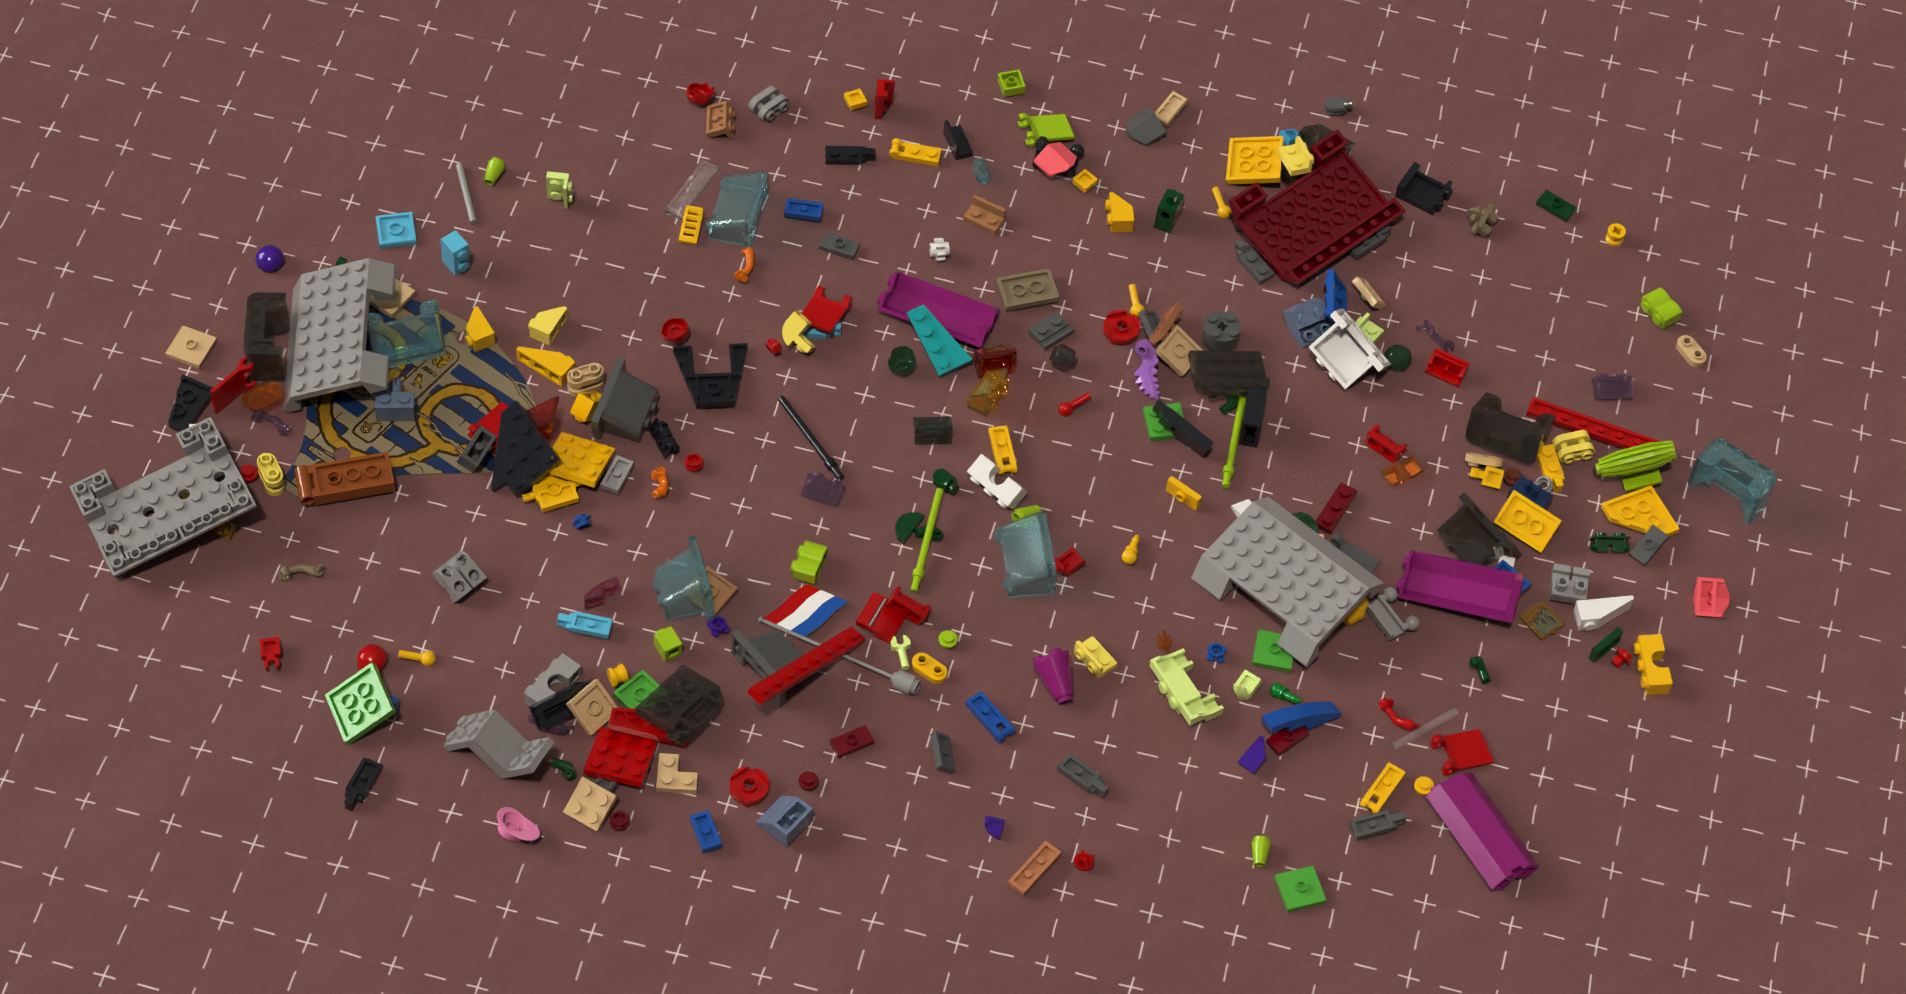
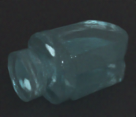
M974 158L972 169L975 179L981 184L988 183L991 173L986 158Z

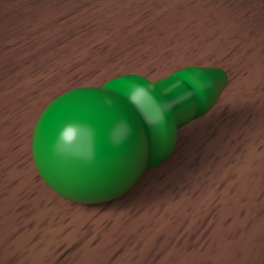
M1280 683L1271 685L1269 691L1272 697L1279 698L1282 701L1287 699L1293 703H1301V699L1290 693L1287 687Z

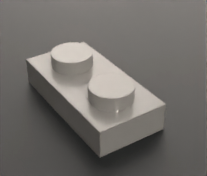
M616 455L600 484L601 489L618 495L634 467V461Z

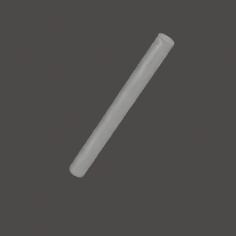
M458 163L456 169L470 224H476L477 218L462 163Z

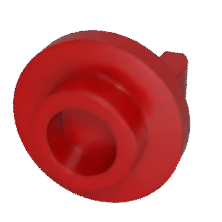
M1619 648L1616 650L1617 656L1612 659V664L1617 669L1622 667L1624 663L1628 665L1632 663L1630 660L1632 657L1627 650Z
M1081 850L1075 856L1074 864L1081 871H1089L1094 866L1095 855H1090Z

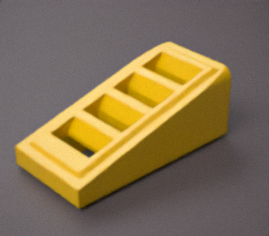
M686 206L678 242L697 245L704 218V208ZM685 233H686V234H692V235H694V237H693V236H687V235H684V234H685Z

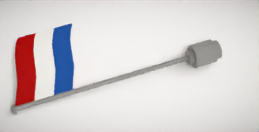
M807 584L795 591L779 608L766 617H759L758 622L760 624L765 623L815 646H819L821 643L811 640L807 636L820 628L836 611L849 604V602ZM846 654L842 656L847 660L891 678L892 688L908 695H916L921 686V680H918V677L903 670L894 672L892 675Z

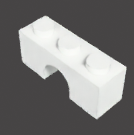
M981 454L967 470L972 475L970 479L978 486L981 483L985 487L984 491L991 497L995 495L998 498L997 502L1003 508L1009 507L1014 510L1028 492L1009 477L1004 483L996 485L995 476L1000 468L988 457Z

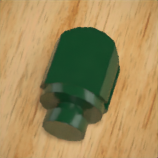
M942 468L933 473V484L936 487L952 495L958 492L959 485L957 480L947 470Z

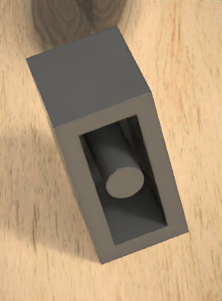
M480 426L460 455L457 463L473 472L497 436Z

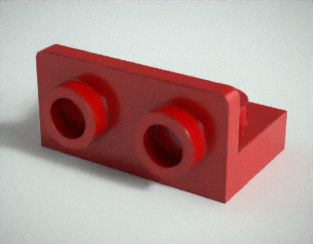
M877 79L874 99L875 119H882L883 112H886V105H892L895 80Z

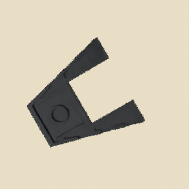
M748 343L729 344L730 373L694 374L692 346L673 347L674 357L696 408L735 405L748 351Z

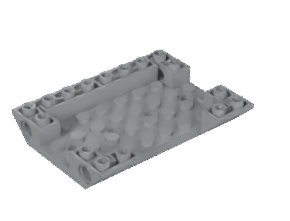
M211 417L176 433L186 457L117 491L105 469L69 486L113 577L129 571L257 507ZM220 475H224V476H225V478H224L223 481H221V482H217V481H216V478H217L218 476H220ZM190 493L188 498L180 499L182 494ZM149 510H153V511H154V514H153L152 516H150V517H146V516H145V513H146L147 511H149ZM119 528L116 534H109L111 529Z

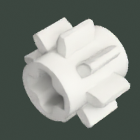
M934 238V243L929 244L930 256L935 257L936 261L945 260V256L950 255L949 242H944L943 238Z

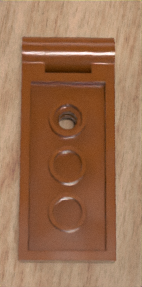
M388 452L312 465H300L294 469L300 503L305 506L314 503L315 505L395 492V483Z

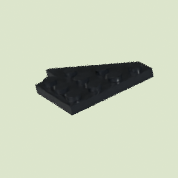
M515 401L501 413L491 490L496 492L507 483L513 493L519 497L558 465L562 459L522 405Z

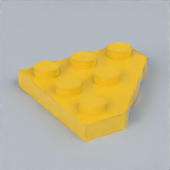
M1652 485L1603 502L1601 505L1603 512L1610 522L1645 534L1652 525L1668 536L1675 535L1680 530Z

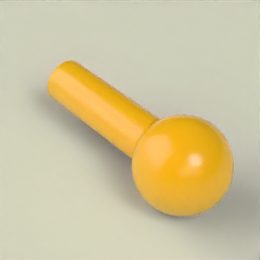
M1219 187L1212 188L1219 207L1217 215L1222 219L1229 218L1231 216V208L1225 205Z
M1131 284L1128 286L1132 300L1130 313L1139 318L1138 313L1141 310H1145V308L1139 302L1136 285Z
M399 650L398 658L421 661L425 666H431L436 661V656L432 651L416 653Z

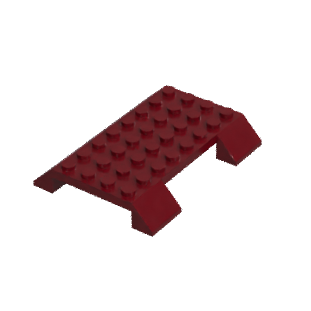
M1338 129L1310 147L1316 169L1275 196L1265 201L1268 195L1256 182L1229 200L1237 226L1278 276L1296 285L1406 212L1396 198L1388 202L1345 150L1349 142Z

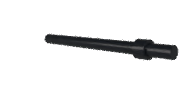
M785 396L779 397L778 401L825 462L824 465L828 471H831L838 481L842 480L844 475L837 467L838 464L834 458H830Z

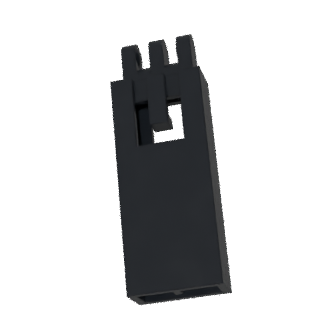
M1162 401L1155 403L1153 411L1161 417L1158 422L1203 457L1214 442Z
M594 678L586 682H576L529 706L537 729L544 730L573 715L566 705L569 702L566 699L570 698L571 700L592 682Z

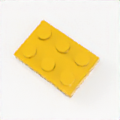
M1513 490L1494 520L1495 524L1540 553H1543L1563 520L1516 490Z

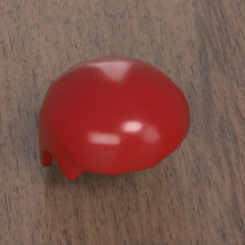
M691 83L686 90L687 98L695 105L704 106L711 102L715 88L712 87L710 89L708 83L703 85Z
M671 318L663 324L661 334L665 341L676 345L683 343L688 338L689 326L684 318Z
M376 644L364 646L360 649L357 656V668L361 670L372 662L376 664L380 673L381 669L386 667L388 661L387 652Z

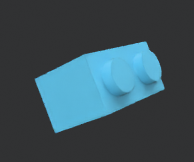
M455 230L441 238L440 241L442 262L456 276L461 272H465L470 267L469 244Z

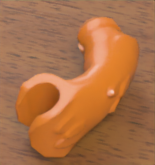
M661 466L658 467L657 471L653 470L651 472L652 480L658 481L660 484L652 492V496L655 499L666 497L669 487L666 470Z

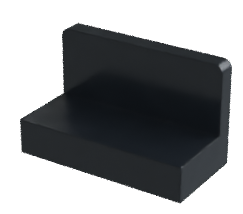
M945 120L943 134L955 160L972 157L973 151L961 125L951 127L949 121Z

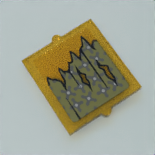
M1544 600L1533 607L1530 606L1529 610L1519 615V619L1540 641L1550 635H1554L1557 630L1565 626V623Z

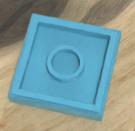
M413 212L376 216L380 249L417 245Z

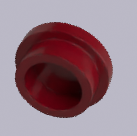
M810 771L803 772L798 778L799 786L805 791L815 789L818 785L817 775Z
M616 811L610 817V826L615 830H625L630 824L629 816L623 811Z

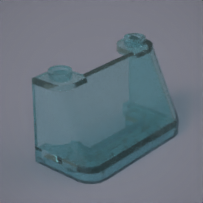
M765 171L729 174L721 178L719 196L711 220H707L706 223L708 239L746 247L752 246V233L756 228L758 213L763 199L767 198L769 192V172Z
M433 299L423 302L420 305L421 315L385 323L381 315L369 313L366 340L367 351L388 356L390 358L389 368L442 356L446 350L437 300Z
M1038 512L998 526L997 530L994 531V539L1002 547L1006 570V579H1003L1002 583L1003 590L1007 591L1008 598L1054 594L1056 566L1046 513Z

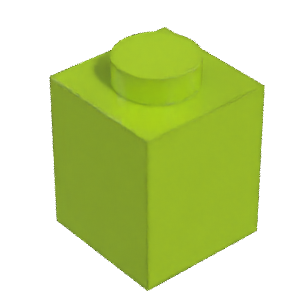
M671 626L662 628L654 634V645L665 662L682 654V642Z

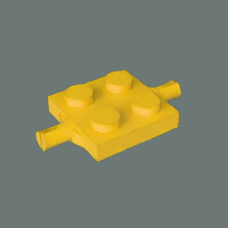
M547 473L532 485L533 492L522 495L524 503L535 499L543 513L579 502L576 487L583 484Z

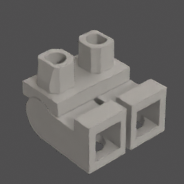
M464 551L458 552L431 573L442 588H445L449 593V598L453 603L487 578Z
M1554 563L1550 574L1549 600L1576 604L1577 600H1586L1591 569L1573 567L1571 572V566Z

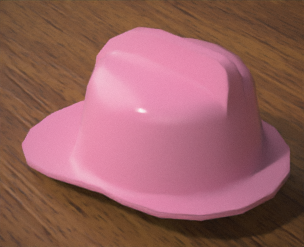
M503 807L497 812V829L503 838L516 842L520 840L533 841L540 836L539 828L517 810L511 807Z

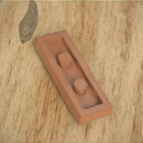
M1179 302L1166 311L1150 336L1149 341L1153 345L1159 340L1161 342L1164 341L1169 335L1168 332L1175 326L1174 322L1180 318L1183 306Z
M1045 840L1010 878L1008 886L1024 897L1061 856V851Z

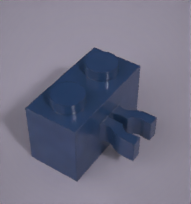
M1523 476L1513 485L1507 496L1508 499L1513 490H1516L1545 510H1548L1551 506L1553 495L1542 489L1540 485L1537 486L1532 480H1528Z

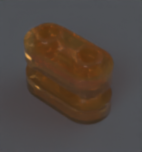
M276 381L263 382L243 394L242 404L247 409H261L280 399L283 395V387Z

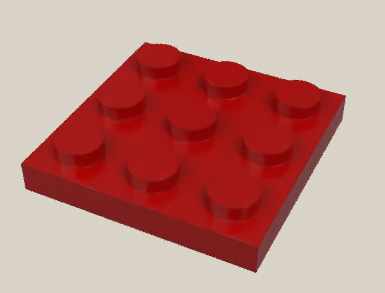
M600 726L584 766L583 774L642 788L656 752L658 741Z

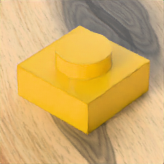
M861 89L844 93V100L850 111L867 106V100Z
M1084 169L1072 179V183L1086 193L1098 183V178Z

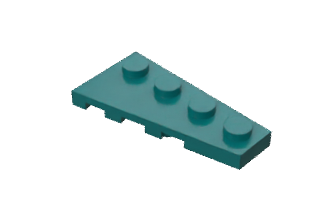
M924 305L906 312L939 378L973 362V359Z

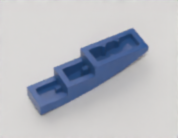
M1331 701L1310 702L1282 708L1262 715V722L1271 733L1287 728L1290 732L1302 726L1309 730L1340 717L1341 713Z

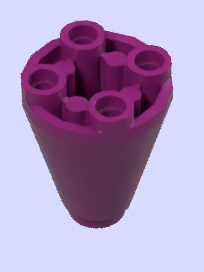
M1055 648L1046 656L1039 655L1034 657V669L1054 700L1058 702V705L1071 703L1074 696L1071 653L1068 650L1062 651L1061 648Z

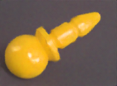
M1138 534L1132 538L1130 545L1126 546L1125 551L1122 553V561L1127 565H1131L1137 560Z

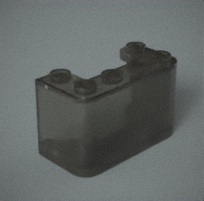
M257 292L251 294L247 299L243 348L247 358L246 366L251 363L254 364V370L248 373L252 380L285 381L286 372L283 365L282 346L276 347L273 339H269L270 335L284 334L289 330L290 317L286 293Z

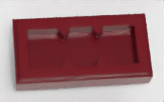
M866 725L830 739V745L838 759L874 744V739Z
M1303 726L1290 732L1287 728H1284L1266 740V744L1279 757L1307 738L1309 732Z

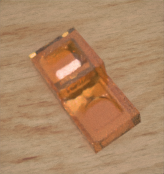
M1414 455L1401 463L1395 462L1380 472L1388 484L1393 487L1413 479L1423 473L1424 470Z

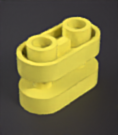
M1586 430L1561 434L1552 440L1555 450L1558 451L1557 455L1561 463L1570 464L1578 460H1589L1595 453L1594 446L1589 442L1590 437Z
M263 453L257 458L260 480L267 494L279 496L285 490L282 470L273 454Z

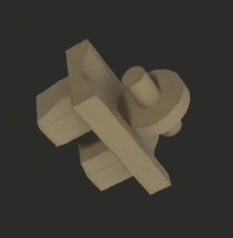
M1489 203L1487 208L1482 211L1477 206L1476 208H1470L1467 212L1470 218L1469 221L1474 223L1469 232L1472 236L1479 233L1486 237L1491 232L1492 227L1485 222L1493 225L1499 217L1492 210L1494 208L1492 203Z

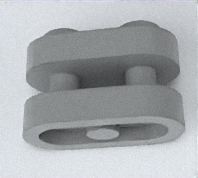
M771 85L754 96L749 102L748 108L752 112L758 113V117L761 120L767 122L771 121L780 112L787 110L789 99L784 94L779 95L780 91Z

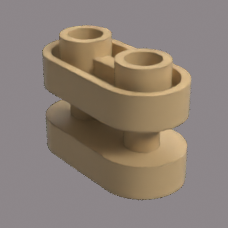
M590 363L574 368L567 374L568 393L574 397H577L580 392L599 391L604 386V369L599 363Z

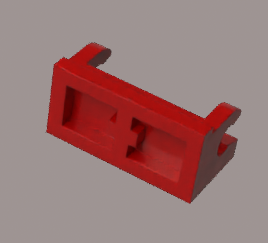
M1435 348L1428 361L1425 373L1459 388L1467 374L1470 363Z
M1377 424L1367 433L1365 445L1395 465L1407 453L1408 449L1406 447L1408 445L1404 443L1400 446L1380 432L1379 428L1381 426Z
M898 585L897 588L893 589L885 606L919 626L926 619L931 605L928 603L923 606L900 592L901 587Z

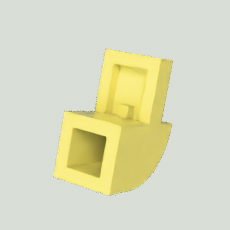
M794 311L785 321L782 329L783 339L788 346H793L796 343V348L802 353H812L816 346L803 335L812 322L800 311Z

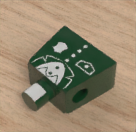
M1173 189L1166 190L1157 209L1154 228L1171 234L1184 208L1183 194Z

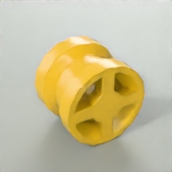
M1611 224L1605 237L1606 242L1614 247L1620 246L1623 243L1626 229L1621 224Z
M622 663L614 669H607V675L613 687H617L619 683H626L629 680L628 673Z

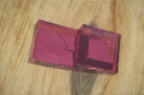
M617 576L596 585L583 597L585 610L604 605V597L619 593Z

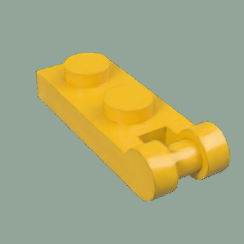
M898 138L892 140V148L889 151L890 158L939 166L942 148L902 142Z
M1007 425L988 428L995 463L1000 468L997 474L1004 475V472L1017 473V464ZM1009 461L1008 465H1003V462Z
M1388 762L1363 797L1360 806L1371 809L1373 814L1380 812L1404 778L1406 772ZM1372 797L1377 799L1378 802L1374 803L1371 801Z

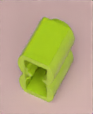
M1661 287L1642 296L1641 309L1652 316L1655 325L1664 329L1681 320V308L1676 302L1671 300L1667 292Z
M807 540L803 545H800L797 551L798 558L793 560L790 571L793 572V578L815 584L826 561L828 547Z

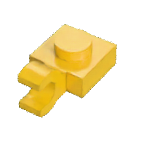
M1487 465L1485 471L1475 467L1471 468L1470 476L1482 479L1481 485L1500 489L1504 475L1503 469Z

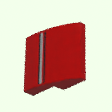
M873 591L858 616L856 625L873 632V637L891 644L893 636H896L906 618L886 607L888 598Z

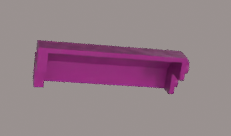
M899 271L890 275L887 283L889 285L888 291L880 294L877 300V304H879L878 310L907 321L910 320L906 312L924 305L953 338L980 348L986 345L988 334L990 331H993L1001 310Z
M1411 550L1408 556L1405 555L1403 560V567H1406L1405 574L1401 580L1398 579L1396 590L1399 591L1398 598L1509 623L1513 622L1517 612V603L1522 593L1524 574Z
M1461 772L1442 783L1434 785L1430 789L1431 792L1426 798L1492 890L1502 891L1515 878L1526 879L1539 867L1473 773Z

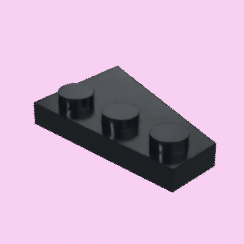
M183 374L168 421L169 427L179 432L189 428V424L195 422L211 400L210 390L213 389V387Z

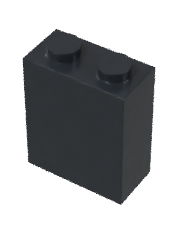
M1248 387L1238 445L1257 448L1267 390L1259 387Z

